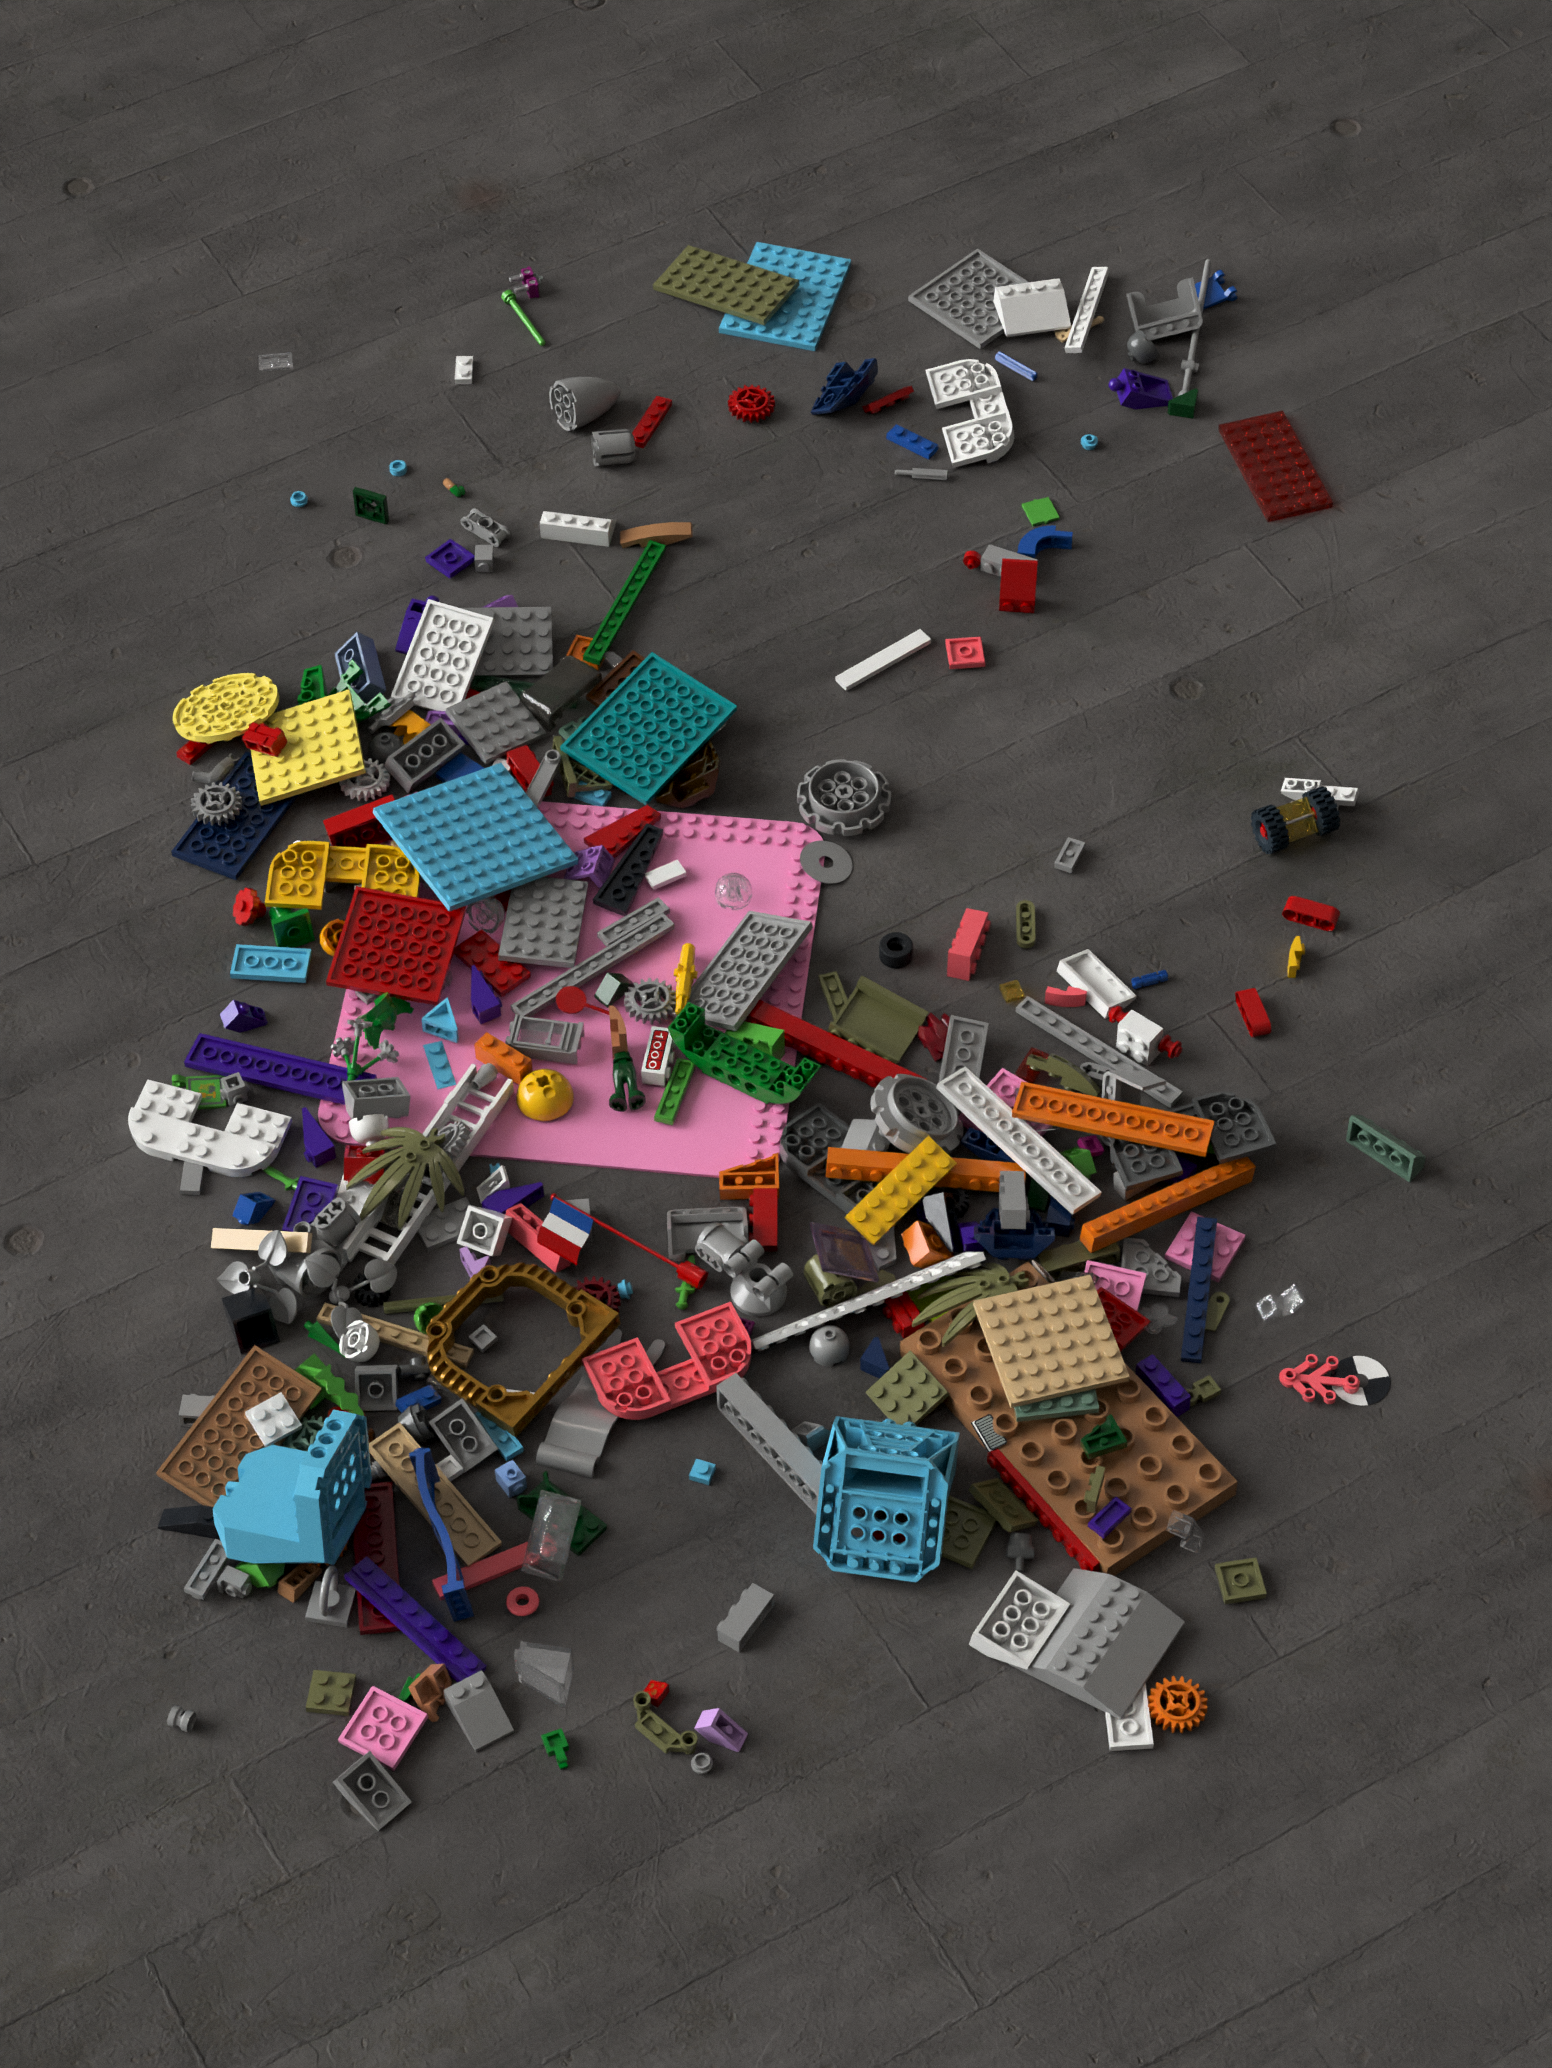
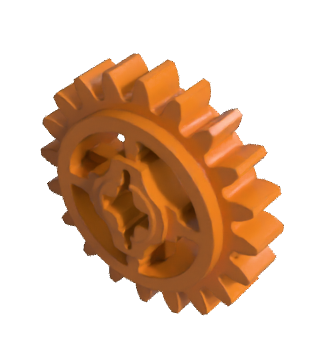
M1172 1676L1171 1682L1163 1678V1685L1157 1682L1156 1689L1151 1688L1150 1696H1148L1149 1711H1151L1150 1718H1156V1725L1163 1723V1730L1171 1727V1732L1174 1733L1176 1728H1179L1182 1734L1184 1727H1186L1191 1732L1192 1724L1199 1727L1200 1721L1205 1719V1713H1207L1208 1708L1206 1706L1208 1699L1204 1698L1205 1691H1199V1684L1191 1686L1192 1679L1185 1683L1183 1676L1180 1677L1179 1681H1176L1175 1676ZM1163 1698L1166 1700L1167 1705L1165 1710L1160 1703ZM1189 1700H1192L1195 1708L1193 1711L1189 1709Z

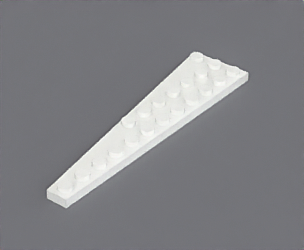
M966 1251L751 1340V1349L762 1351L769 1348L770 1343L776 1342L778 1344L788 1340V1336L801 1335L806 1332V1329L811 1327L813 1329L823 1326L824 1322L840 1319L847 1313L857 1314L866 1310L865 1306L880 1305L888 1297H891V1299L903 1295L902 1292L914 1291L921 1288V1285L924 1283L936 1282L940 1277L953 1275L963 1268H976L986 1258L983 1252Z

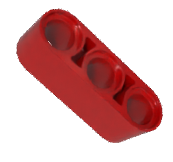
M1290 896L1282 915L1289 921L1324 931H1333L1340 916V911L1333 906L1298 896Z
M1256 988L1237 991L1235 993L1236 1003L1250 1036L1256 1037L1270 1034L1271 1023Z

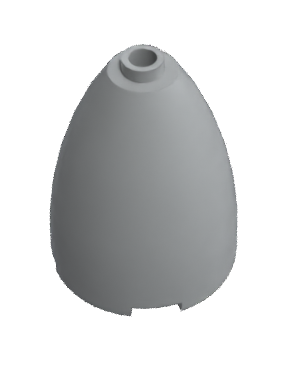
M571 377L557 380L550 387L551 409H555L559 418L557 420L559 425L564 430L571 431L593 422L606 413L619 398L620 388L614 382L597 377Z

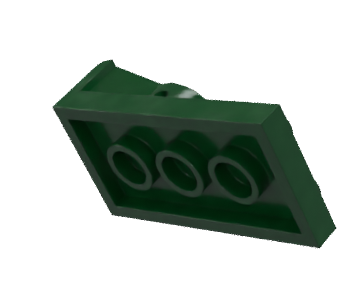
M548 1471L543 1473V1481L528 1495H519L516 1498L519 1511L577 1556H580L607 1530V1524L549 1481Z

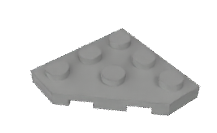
M1124 1238L1121 1268L1146 1273L1142 1293L1179 1297L1181 1275L1176 1271L1174 1272L1168 1266V1263L1149 1247V1244L1144 1239Z

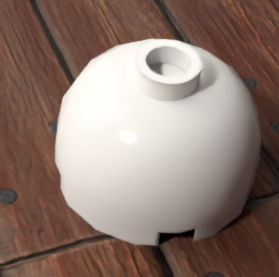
M384 1114L365 1115L360 1121L357 1118H353L349 1121L352 1137L358 1143L366 1144V1147L384 1140L386 1136H382L381 1131L389 1128L388 1116L384 1117Z
M361 1320L354 1321L347 1327L349 1330L346 1335L342 1334L339 1343L340 1353L351 1361L357 1363L365 1362L376 1354L380 1343L379 1335L370 1324Z

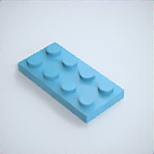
M236 944L230 977L232 979L306 983L312 951L305 948Z

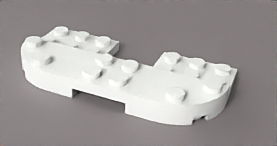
M976 359L960 360L926 370L936 409L969 400L974 419L942 428L953 468L984 459L987 460V463H991L1005 455L1014 442V430L996 370L990 364L979 363V360Z
M148 1079L135 1107L130 1109L128 1116L129 1129L136 1145L142 1151L151 1156L173 1161L176 1158L206 1166L211 1172L230 1177L251 1176L252 1172L267 1168L278 1155L292 1124V1117L240 1103L236 1104L225 1131L194 1124L191 1121L203 1098L201 1093Z

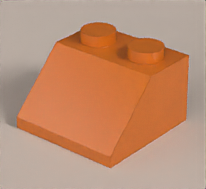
M917 1220L901 1234L904 1247L910 1256V1262L915 1267L925 1269L954 1257L953 1252H949L934 1228L929 1224Z

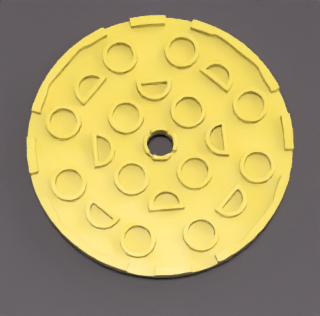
M254 673L223 676L214 679L212 684L205 687L200 685L190 692L191 696L187 699L183 698L174 710L173 723L177 732L182 737L191 741L206 742L208 744L222 740L230 741L234 737L248 731L252 722L261 724L266 721L278 706L279 692L272 680L266 676L256 677Z

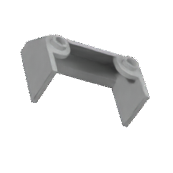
M1107 1071L1103 1075L1102 1098L1141 1106V1090L1147 1091L1151 1088L1165 1085L1166 1080L1147 1071ZM1100 1135L1102 1142L1110 1147L1111 1137Z

